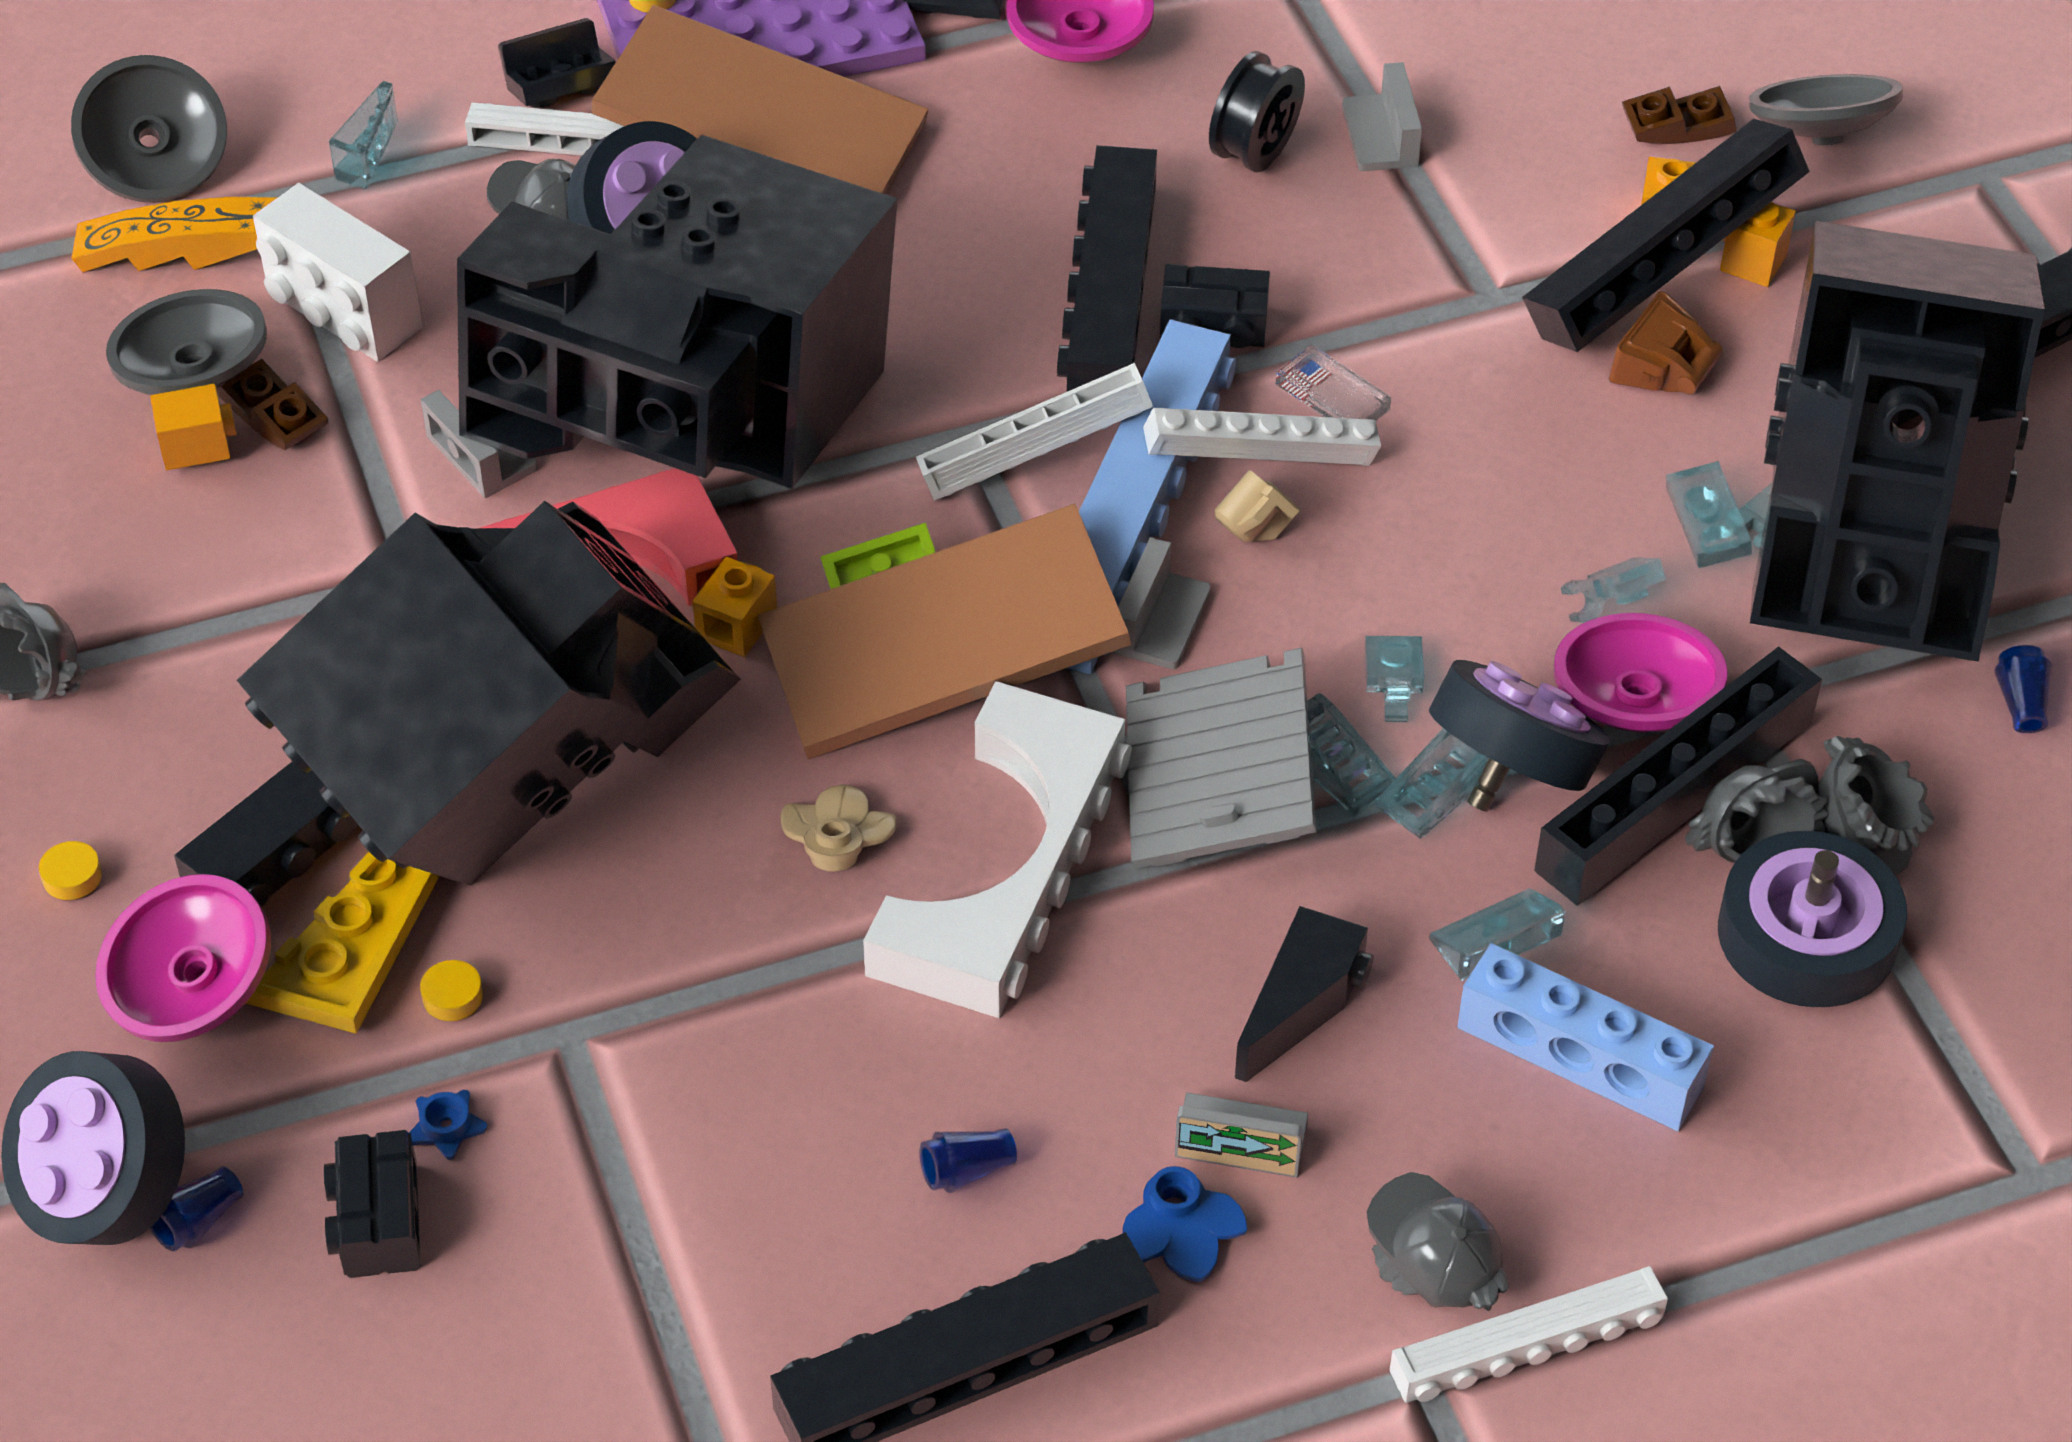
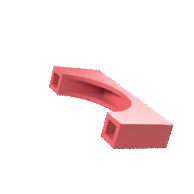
M676 468L552 505L558 509L573 501L596 516L640 566L657 573L667 580L681 594L688 606L693 605V599L726 556L738 561L737 551L698 476ZM532 512L507 518L480 528H516Z

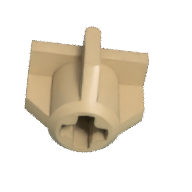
M1249 470L1215 508V518L1242 542L1274 540L1297 515L1300 508L1272 482L1262 480L1258 475Z

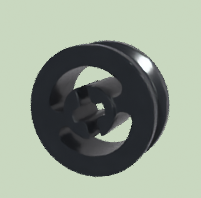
M1259 51L1250 52L1243 57L1228 76L1216 101L1209 128L1211 152L1224 159L1233 155L1242 158L1244 166L1253 172L1258 173L1267 169L1286 146L1297 123L1305 92V78L1302 70L1293 65L1277 68L1272 65L1268 55Z

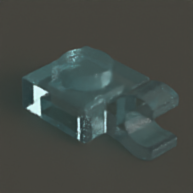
M1634 557L1587 575L1588 579L1568 581L1561 587V592L1566 595L1583 593L1585 597L1584 607L1582 610L1570 614L1569 618L1571 622L1585 623L1601 615L1605 602L1609 598H1615L1617 604H1625L1642 599L1649 595L1648 586L1664 581L1666 577L1660 558Z
M1365 636L1366 692H1383L1385 722H1408L1407 702H1410V693H1423L1424 687L1422 636Z

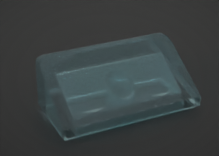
M1528 888L1431 932L1429 939L1462 981L1470 976L1490 943L1519 955L1562 935L1566 912L1560 904Z

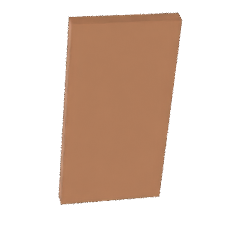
M652 5L592 99L591 114L622 126L643 121L664 122L689 132L697 139L702 134L886 195L926 123L928 108Z
M1075 503L757 615L807 759L989 695L995 681L1017 686L1131 645L1129 632Z

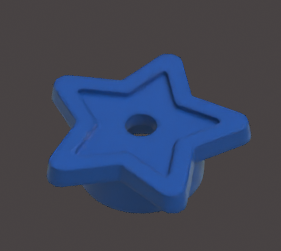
M461 1090L458 1093L439 1092L428 1098L418 1097L416 1105L420 1121L409 1132L412 1136L413 1145H435L447 1160H452L455 1158L463 1140L484 1134L487 1130V1123L469 1112V1091ZM444 1120L452 1122L448 1127H442L440 1124Z

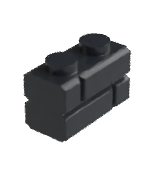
M1165 264L1161 300L1160 339L1171 319L1230 334V346L1234 348H1244L1247 346L1264 347L1270 271Z
M406 1130L376 1133L375 1137H370L368 1134L338 1137L337 1141H335V1163L324 1164L327 1201H336L337 1216L325 1217V1238L328 1255L339 1254L344 1275H347L349 1278L379 1275L381 1271H386L388 1274L417 1271L421 1267L417 1159L411 1133H408Z

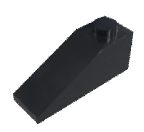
M1299 906L1238 1040L1235 1079L1244 1082L1250 1080L1342 1011L1354 987L1364 988L1374 959L1373 954L1365 952L1368 927Z

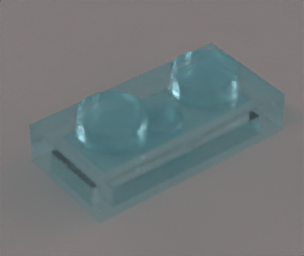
M1719 461L1666 475V489L1698 568L1752 554L1751 538Z

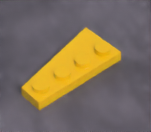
M368 852L349 872L350 881L335 897L332 898L328 895L313 911L315 919L299 937L295 939L290 936L274 953L275 963L264 973L259 985L246 1004L357 1034L439 876L410 866L402 869L395 862L388 859L385 862H381Z

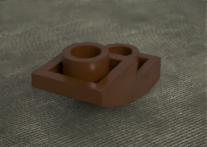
M1720 86L1675 99L1671 88L1666 87L1622 101L1623 110L1638 142L1655 144L1689 143L1718 138L1737 132L1735 118Z
M262 358L250 365L238 377L219 387V397L226 404L230 403L232 410L245 423L266 440L283 450H287L328 424V417L297 383L294 382L287 386Z

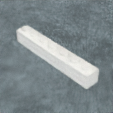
M473 102L465 120L468 146L582 156L586 150L602 138L624 127L591 113Z
M1135 363L916 456V459L935 501L944 496H950L956 491L972 484L980 483L1002 471L1013 469L1017 465L1037 456H1043L1049 451L1065 444L1076 442L1080 438L1100 429H1106L1112 424L1128 417L1136 416L1152 408L1153 405Z
M1153 408L1150 413L1151 415L1148 416L1147 422L1143 426L1149 455L1160 454L1370 466L1381 448L1376 421L1369 419Z
M1648 1266L1598 1284L1392 1350L1390 1373L1405 1403L1415 1400L1426 1402L1434 1399L1442 1391L1454 1387L1459 1390L1466 1389L1472 1386L1478 1379L1490 1375L1494 1377L1505 1376L1514 1367L1526 1363L1538 1365L1547 1361L1551 1355L1563 1351L1574 1353L1586 1347L1590 1342L1602 1338L1605 1341H1610L1621 1336L1624 1331L1638 1326L1642 1329L1650 1328L1663 1318L1668 1298L1652 1268Z

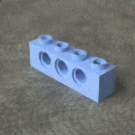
M1490 943L1463 985L1458 1029L1675 1131L1680 1130L1704 1089L1714 1045L1495 944Z

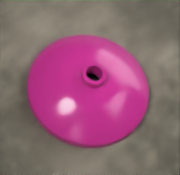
M1007 0L1006 16L1013 34L1024 45L1035 52L1063 62L1092 63L1116 57L1136 46L1151 28L1154 17V1Z
M1645 613L1611 614L1587 621L1574 628L1562 639L1554 658L1555 682L1558 689L1572 697L1571 705L1596 722L1632 732H1662L1670 730L1725 688L1728 675L1723 654L1706 635L1680 621Z
M198 874L178 877L148 890L134 900L119 915L107 932L101 945L96 963L95 978L98 996L104 1009L128 1033L154 1042L186 1040L218 1027L233 1016L248 1001L266 970L270 955L271 935L268 920L263 909L255 898L241 885L227 878L215 875Z

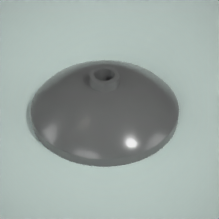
M138 55L114 61L101 68L89 78L80 90L74 103L71 117V135L80 163L99 185L125 199L156 203L183 197L199 188L211 177L224 154L227 139V122L223 105L217 93L198 72L174 59L155 55ZM146 135H152L159 142L153 147H146L141 144L140 139Z
M1863 74L1802 77L1773 83L1755 90L1749 96V107L1752 113L1761 121L1791 128L1795 136L1812 137L1813 144L1833 145L1841 143L1843 135L1864 130L1892 112L1903 99V86L1900 82L1891 78Z
M219 289L188 290L151 301L124 318L109 337L106 357L112 374L120 383L147 395L214 383L216 388L242 374L258 357L267 340V326L263 313L257 304L241 294Z

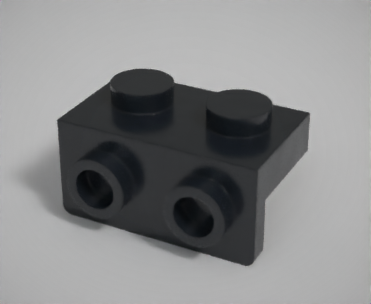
M583 18L503 41L498 45L507 90L525 106L534 108L553 105L558 101V97L570 93L590 94L597 92L616 63L611 56L599 48L594 22L589 18Z

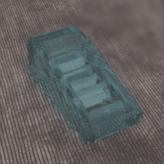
M386 81L380 83L329 140L335 179L361 189H367L371 184L398 122L392 83Z
M1318 693L1308 700V719L1313 779L1355 816L1396 789L1398 780L1328 698L1322 693ZM1330 742L1332 746L1322 752L1319 749ZM1347 758L1351 761L1338 770L1334 767ZM1362 773L1369 777L1354 788L1348 784V782Z
M1443 728L1375 801L1376 807L1421 839L1470 796L1474 786L1478 784L1477 780L1489 758L1469 747ZM1452 756L1466 767L1460 772L1446 762V760ZM1437 769L1452 780V782L1446 786L1433 777L1431 773ZM1422 783L1439 796L1432 801L1415 787ZM1406 796L1425 811L1418 818L1398 802Z

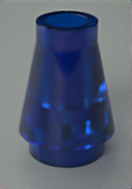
M2034 645L2010 647L1999 655V664L1995 667L1994 673L2011 714L2014 730L2019 733H2037L2048 726L2047 709L2052 663L2045 657V653L2040 647Z
M1007 1128L995 1131L935 1132L931 1140L921 1142L919 1158L923 1176L930 1189H944L946 1192L952 1193L1002 1167L1014 1165L1017 1161V1149L1014 1138Z
M221 1166L208 1175L178 1186L167 1209L150 1228L152 1234L161 1245L170 1251H177L181 1247H194L230 1206L243 1197L244 1191L239 1179L230 1169Z

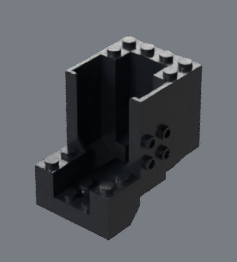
M701 134L612 234L511 202L457 258L459 436L525 459L573 450L585 436L705 479L716 466L744 472L793 489L884 372L898 198Z
M1815 221L1788 364L1780 363L1777 377L1774 411H1779V415L1770 416L1765 442L1764 464L1773 465V479L1752 587L1750 624L1979 662L1995 587L2000 548L1999 526L2004 503L2011 504L2017 480V470H2014L2015 450L2022 451L2026 440L2029 418L2025 417L2026 398L2045 311L2035 254ZM1905 409L1917 411L1923 417L1921 424L1911 430L1897 428L1893 425L1891 419L1897 412Z
M544 501L516 528H469L438 525L415 512L236 681L250 696L245 702L247 709L265 727L271 729L275 726L287 740L282 746L283 751L302 771L309 773L311 770L314 771L325 784V787L320 790L324 800L342 817L346 818L349 814L363 829L358 835L360 842L376 859L381 862H385L388 859L395 862L402 869L410 866L471 885L543 817L548 819L561 812L572 799L570 792L586 777L593 778L605 771L616 757L614 751L622 743L633 753L641 749L659 757L741 679L596 516L573 501L558 509Z

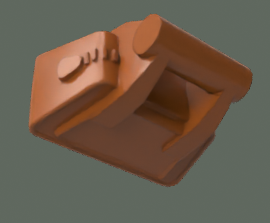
M1660 291L1617 345L1609 380L1614 384L1642 389L1693 394L1722 356L1723 348L1719 343L1711 340L1703 328L1698 325L1697 320L1670 295Z

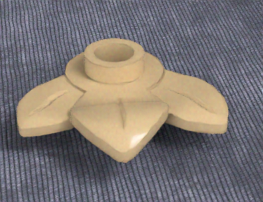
M842 784L829 787L820 793L816 800V805L786 804L781 811V825L787 837L804 843L805 851L811 857L813 865L825 871H841L850 868L856 863L858 854L862 851L863 847L884 843L894 834L896 815L887 812H869L868 799L865 793L852 785Z

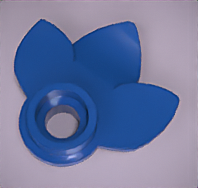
M1170 1166L1159 1170L1147 1182L1143 1192V1204L1126 1216L1122 1234L1127 1233L1143 1263L1162 1256L1166 1266L1176 1275L1186 1280L1201 1282L1213 1272L1216 1266L1219 1250L1218 1239L1227 1240L1246 1234L1247 1223L1240 1205L1228 1194L1205 1190L1203 1184L1193 1172L1183 1167ZM1171 1197H1177L1182 1199L1184 1202L1179 1204H1172L1166 1202L1165 1200Z

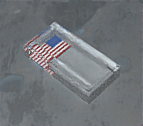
M1312 344L1276 371L1275 384L1324 417L1377 421L1390 410V395Z

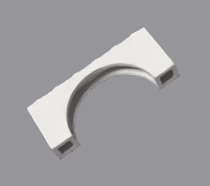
M995 681L975 721V759L988 763L1007 773L1031 794L1038 804L1047 826L1042 841L1027 863L1015 874L1000 884L978 894L954 900L934 902L905 900L886 895L863 940L865 976L1000 1018L1009 997L1017 999L1022 992L1028 972V965L1025 963L1031 951L1039 953L1045 943L1049 929V919L1047 917L1052 906L1060 908L1066 899L1070 885V874L1068 873L1073 862L1081 864L1086 857L1091 840V831L1089 829L1094 819L1102 821L1107 812L1112 793L1110 785L1113 778H1122L1127 770L1132 747L1125 744V719Z

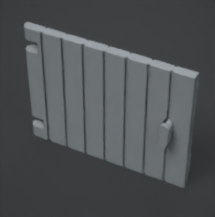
M1302 647L1284 651V664L1271 667L1268 655L1162 677L1160 678V691L1147 694L1145 682L1126 685L1127 744L1132 747L1128 764L1131 862L1135 869L1148 866H1163L1182 862L1185 859L1261 843L1270 844L1317 832L1305 657Z

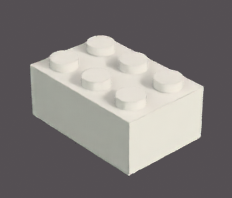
M300 183L294 185L253 215L257 235L256 247L261 255L265 274L264 285L270 296L278 303H286L302 313L314 326L324 327L341 338L350 349L354 351L360 350L377 362L381 361L423 328L411 252Z

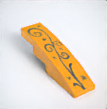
M219 197L180 200L127 209L77 223L71 259L82 273L128 258L134 267L141 271L184 257L190 266L196 270L256 250L257 235L253 215L278 197Z

